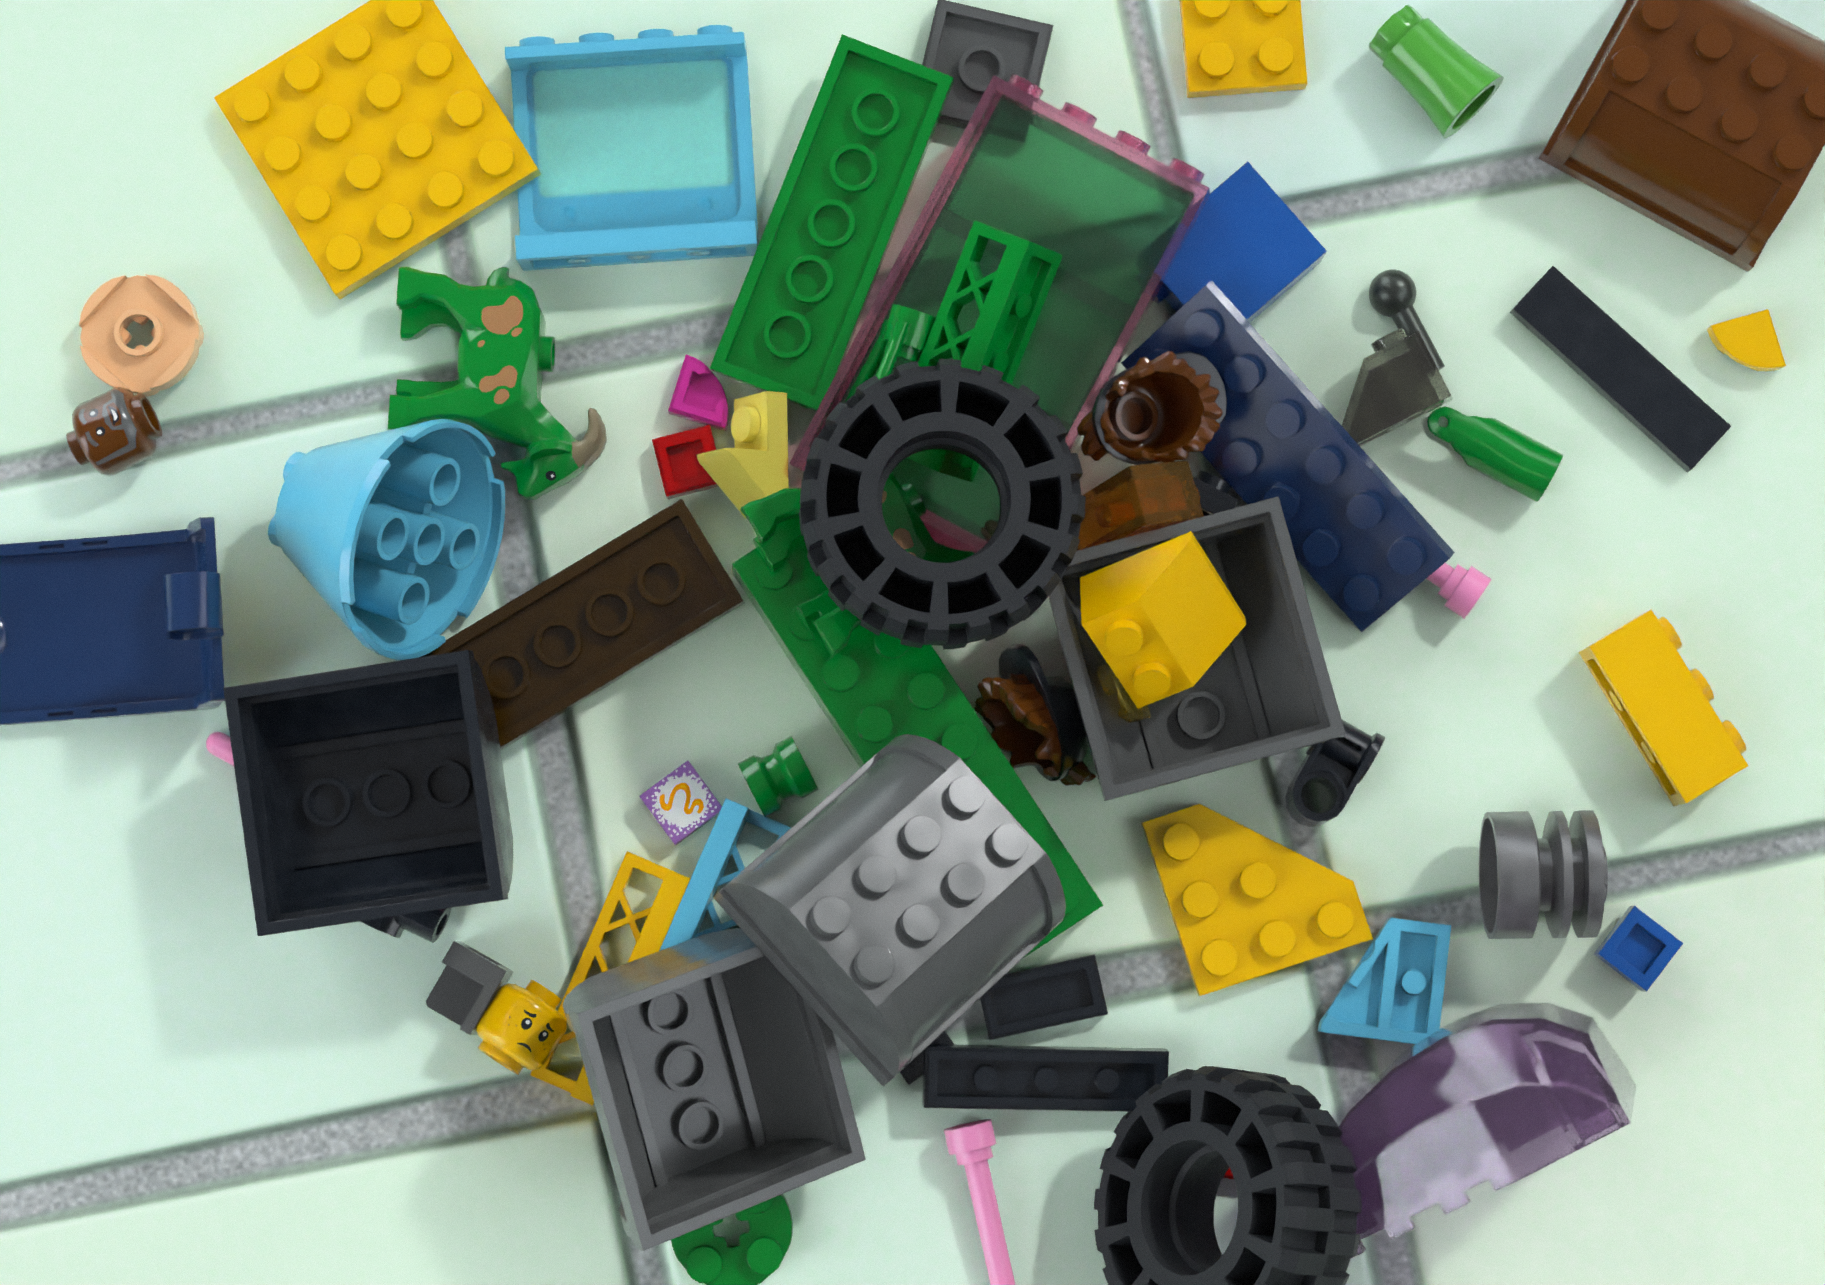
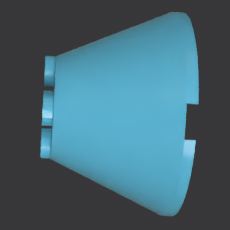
M450 419L430 420L317 447L308 453L295 452L289 457L284 466V483L278 497L276 513L268 527L269 540L273 545L281 547L284 554L363 646L378 655L390 659L406 660L419 658L445 643L446 639L441 634L458 615L465 618L469 617L481 598L494 569L505 521L504 481L494 478L489 457H493L496 453L487 438L477 429Z

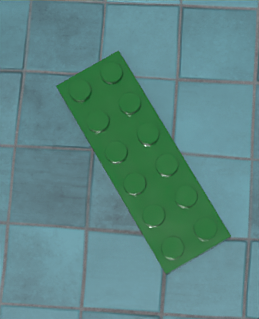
M841 35L711 363L710 369L712 371L763 391L787 393L788 401L823 414L953 86L954 78L952 76L846 35Z

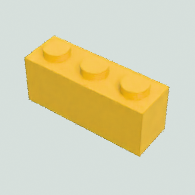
M1651 609L1579 651V654L1672 805L1678 806L1690 802L1748 767L1747 762L1742 756V753L1746 751V745L1735 726L1728 720L1721 722L1709 702L1714 699V694L1705 677L1696 668L1689 671L1677 650L1682 647V643L1672 624L1663 616L1657 619Z

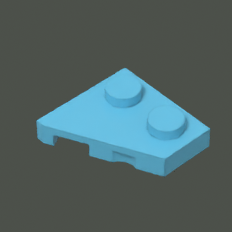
M1387 918L1320 1020L1318 1032L1438 1047L1451 925Z

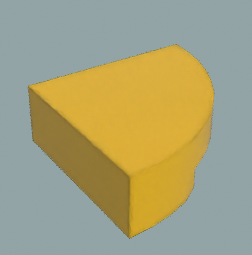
M1768 309L1717 323L1707 328L1709 337L1715 347L1739 364L1756 371L1765 372L1780 370L1786 366Z

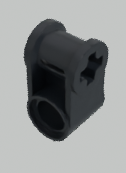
M1342 719L1346 733L1344 737L1308 746L1305 752L1307 755L1290 783L1285 796L1286 808L1290 816L1299 824L1308 827L1321 826L1337 817L1344 809L1356 785L1360 783L1372 765L1385 740V736L1377 732L1371 736ZM1317 782L1327 788L1331 803L1325 813H1315L1305 807L1301 798V791L1305 783Z

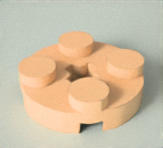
M145 274L146 276L136 275L113 278L94 291L82 309L79 326L82 327L80 336L82 346L80 348L83 359L90 370L109 386L125 388L135 394L142 393L146 397L155 395L177 384L191 370L204 340L203 327L199 323L197 311L193 303L178 287L168 280ZM151 320L154 324V328L151 331V335L154 338L147 347L140 344L134 349L129 348L127 344L132 338L130 332L126 330L129 324L135 321L139 325H144Z

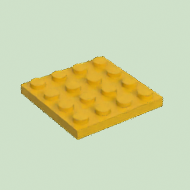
M370 0L214 97L327 283L339 299L347 296L541 175L538 167L433 0Z

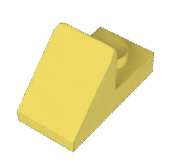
M765 391L734 399L731 432L735 448H723L697 455V459L702 467L740 512L741 507L749 502L765 498L784 488H789L787 393Z

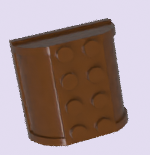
M1625 0L1538 159L1748 272L1754 267L1768 239L1795 200L1825 145V41L1750 0Z

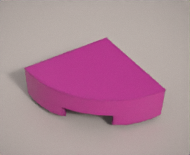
M686 354L668 409L669 414L726 431L729 420V407L720 381L707 365Z

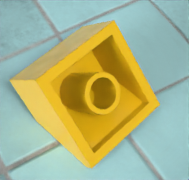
M1192 531L1080 577L1081 624L1138 709L1193 687L1246 625L1244 614Z

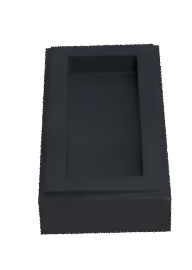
M1095 955L1005 974L980 997L989 1040L1108 1014Z

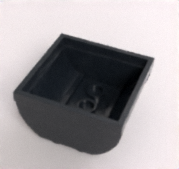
M458 651L223 688L258 936L508 899L513 873V834L496 715L485 678L474 658L473 651Z

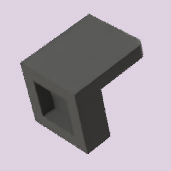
M453 941L442 960L446 967L429 994L426 1005L460 1025V1030L469 1035H477L476 1026L499 988L507 984L514 971L462 941Z

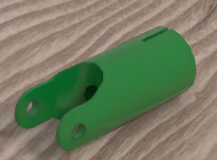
M1445 406L1432 411L1427 420L1430 432L1450 443L1454 451L1463 458L1469 467L1536 502L1544 494L1563 458V454L1495 418L1468 417L1453 408ZM1440 417L1447 419L1448 424L1446 427L1440 426Z

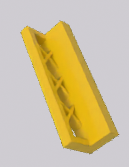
M628 851L626 852L558 1009V1012L563 1015L565 1020L566 1017L563 1010L564 999L577 985L587 979L595 958L598 961L601 972L609 970L600 947L606 933L627 924L630 925L636 944L628 963L658 952L691 878ZM634 868L663 880L652 907L633 914L625 894L626 886ZM620 902L626 917L611 923ZM647 917L640 932L636 921ZM572 1031L563 1035L558 1044L576 1038L575 1033ZM557 1046L540 1069L531 1071L530 1076L571 1093L570 1096L590 1105H595L584 1065L577 1081L548 1069Z

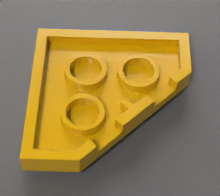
M1201 804L1141 823L1198 996L1373 939L1354 881Z

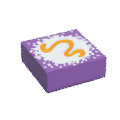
M688 760L639 796L674 845H678L716 817L722 808V805Z

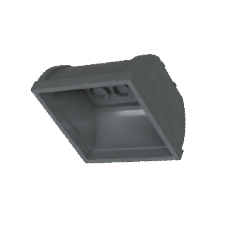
M1279 497L1078 550L1061 581L1048 597L1104 802L1346 735ZM1192 531L1244 614L1246 625L1193 687L1138 709L1081 624L1080 577Z
M910 734L897 736L713 897L882 1086L890 1082L1063 921L1066 910L1061 881L1049 856L961 758L934 741Z
M741 928L704 934L591 976L577 985L564 999L563 1010L567 1024L577 1038L621 1198L619 1211L623 1227L627 1236L632 1239L633 1245L640 1250L645 1251L866 1160L833 1031Z

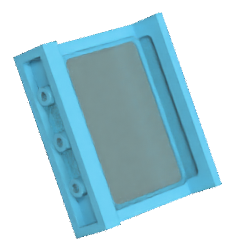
M709 25L697 29V35L674 36L673 31L668 29H648L639 32L637 39L614 40V35L609 33H588L579 36V42L555 44L553 38L536 36L521 39L519 46L505 47V59L511 70L514 131L541 172V175L517 189L520 235H515L516 260L523 271L755 255L759 245L748 59L744 32H733V28L726 25Z

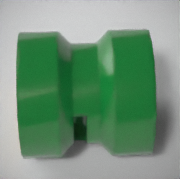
M792 736L776 743L772 754L762 758L753 755L738 763L764 817L780 810L784 800L794 795L804 798L819 790Z

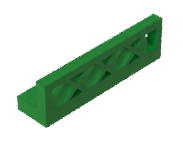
M974 220L918 361L919 367L937 366L939 359H948L953 356L954 360H961L962 368L981 371L982 366L985 365L1003 372L1001 380L1012 385L1063 255ZM989 239L1006 245L998 269L984 277L980 261ZM976 299L980 314L975 327L961 335L957 322L961 309L964 305ZM929 449L919 451L907 457L937 472L972 483L979 468V464L973 459L951 450Z

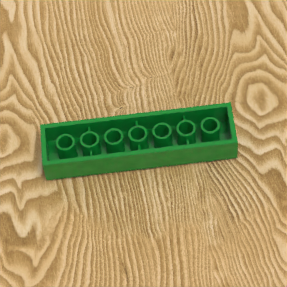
M804 536L798 537L790 544L784 562L773 572L770 571L757 548L732 563V574L860 768L897 736L910 734L934 741L961 758L1047 853L1056 869L1064 891L1065 915L1063 921L1026 956L1103 906L1097 894L932 645L923 644L922 648L900 644L901 639L882 632L878 636L859 625L853 630L847 646L832 657L825 647L822 638L819 637L817 640H814L796 612L798 606L828 590L820 576L816 577L809 563Z

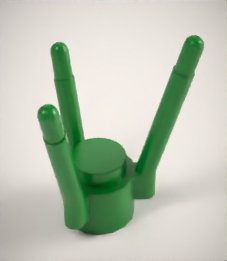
M893 304L888 320H883L878 339L856 378L846 401L855 394L856 387L872 378L875 372V376L878 379L891 375L897 358L908 362H918L936 317L915 309Z

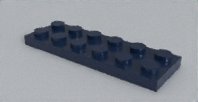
M1213 281L1205 285L1121 362L1128 369L1135 366L1139 358L1147 357L1151 361L1167 351H1172L1174 354L1191 351L1204 355L1213 364L1224 383L1227 398L1226 415L1220 424V429L1214 434L1212 441L1206 444L1204 451L1200 452L1247 505L1279 497L1296 560L1361 632L1447 562L1455 553Z

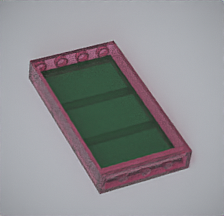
M1012 74L1009 81L1006 82L993 75L789 464L802 471L805 470L807 456L814 439L818 437L825 426L826 418L839 402L845 403L856 378L878 339L883 320H888L892 305H901L934 317L937 316L974 220L1063 255L1012 386L1019 389L1024 384L1040 397L1038 405L1049 417L1056 414L1068 432L1064 439L1070 452L1073 453L1082 437L1077 432L1079 423L1092 410L1095 399L1103 384L1115 375L1164 279L1210 196V188L1201 183L1205 174L1176 158H1172L1168 166L1147 155L1151 148L1149 144L1125 131L1119 130L1115 138L1094 128L1097 118L1078 106L1065 102L1062 109L1059 110L1040 100L1044 90L1022 77ZM989 239L980 261L984 277L998 269L1006 245ZM976 299L967 303L961 309L957 319L961 335L975 327L980 314ZM897 358L891 374L894 373L896 366L910 362ZM908 458L898 464L892 471V474L900 486L909 482L920 495L926 508V514L920 518L935 542L953 549L975 553L985 546L987 540L983 537L980 529L990 519L998 522L1000 500L994 481L981 465H979L972 483L937 472Z

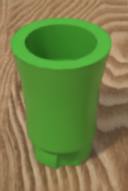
M1405 5L1400 11L1394 13L1381 26L1369 43V49L1384 61L1382 66L1422 107L1443 138L1452 136L1473 118L1494 95L1504 79L1502 75L1474 58L1449 38L1429 18L1423 19L1410 5Z

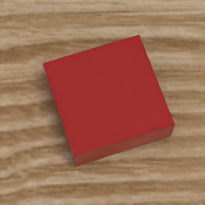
M710 425L652 439L668 500L719 487L697 459L698 454L717 450Z

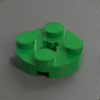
M781 1194L735 1213L738 1221H747L749 1225V1232L739 1236V1245L729 1246L725 1237L716 1236L714 1225L722 1223L724 1218L671 1239L678 1261L693 1280L706 1285H758L780 1267L792 1241L793 1219L785 1196Z

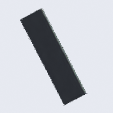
M1554 266L1543 275L1510 311L1517 320L1687 473L1696 466L1730 429L1731 425Z
M930 1044L924 1049L922 1105L924 1108L1129 1112L1137 1107L1135 1101L1155 1084L1162 1085V1081L1168 1077L1169 1051L1163 1048Z

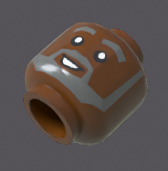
M117 387L79 404L72 414L74 430L66 434L70 450L80 465L84 466L90 463L99 473L112 476L150 459L156 450V439L162 436V428L155 410L144 394L134 395L125 388Z

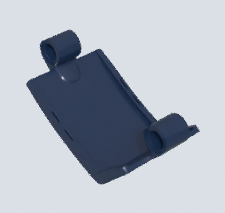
M199 517L190 522L186 529L0 544V725L208 710L218 708L225 701L221 640L224 636L220 573L217 572L214 517Z

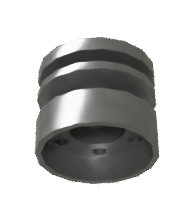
M1529 811L1486 812L1482 820L1479 840V892L1483 924L1488 939L1533 938L1538 923L1539 911H1544L1547 926L1552 938H1567L1571 922L1577 938L1598 937L1602 926L1604 903L1608 890V866L1598 818L1594 811H1574L1569 827L1563 811L1549 812L1542 838H1537L1535 825Z

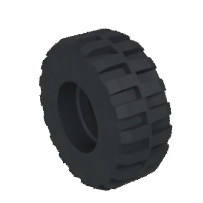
M939 359L937 366L919 367L917 361L896 366L893 374L881 379L873 376L856 387L855 394L844 404L839 402L826 418L825 426L812 443L801 484L799 512L801 536H804L808 550L807 558L816 577L820 576L829 589L828 595L842 611L845 609L850 611L861 620L860 625L878 636L882 632L901 639L900 644L916 648H922L923 644L943 646V650L964 648L967 643L983 639L987 642L1005 634L1009 628L1022 620L1025 621L1040 608L1059 584L1074 558L1080 539H1078L1080 526L1085 518V496L1081 495L1079 481L1083 472L1077 453L1070 452L1064 439L1068 432L1056 414L1049 417L1038 405L1040 397L1024 384L1017 389L1001 380L1003 376L1001 371L985 365L982 366L981 371L962 368L961 360ZM944 449L961 453L981 465L991 476L997 487L1000 500V515L996 530L984 547L963 560L950 563H936L918 558L904 550L893 539L885 524L882 512V494L886 481L899 463L919 451Z
M1202 1066L1198 1070L1184 1069L1163 1080L1162 1085L1155 1084L1135 1101L1137 1107L1122 1117L1114 1130L1116 1137L1112 1146L1105 1149L1099 1168L1103 1170L1100 1189H1095L1094 1210H1098V1229L1094 1230L1097 1250L1102 1253L1106 1265L1102 1270L1108 1285H1346L1350 1276L1346 1271L1351 1257L1357 1254L1360 1234L1356 1233L1357 1213H1362L1361 1191L1356 1189L1353 1175L1357 1168L1351 1150L1344 1146L1340 1139L1343 1135L1340 1127L1328 1110H1320L1321 1104L1308 1090L1300 1085H1292L1286 1078L1274 1074ZM1230 1167L1237 1189L1238 1214L1232 1239L1222 1255L1214 1230V1204L1221 1180Z

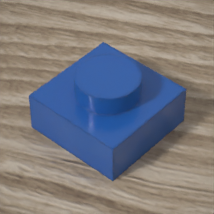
M1630 906L1595 951L1594 955L1639 990L1647 992L1683 945V942L1636 906Z

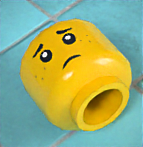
M531 980L525 989L516 984L501 986L476 1026V1032L483 1040L478 1049L517 1075H519L523 1067L529 1070L540 1069L567 1030L565 1018L556 1010L561 999L534 980Z

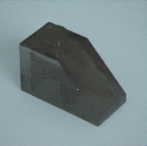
M1404 328L1395 330L1373 342L1371 346L1375 353L1363 359L1341 425L1360 447L1454 400L1419 331L1407 336Z

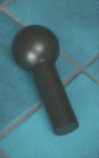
M1395 269L1385 270L1379 273L1370 284V303L1381 315L1392 317L1423 377H1427L1441 370L1445 365L1413 307L1417 295L1415 283L1403 271Z

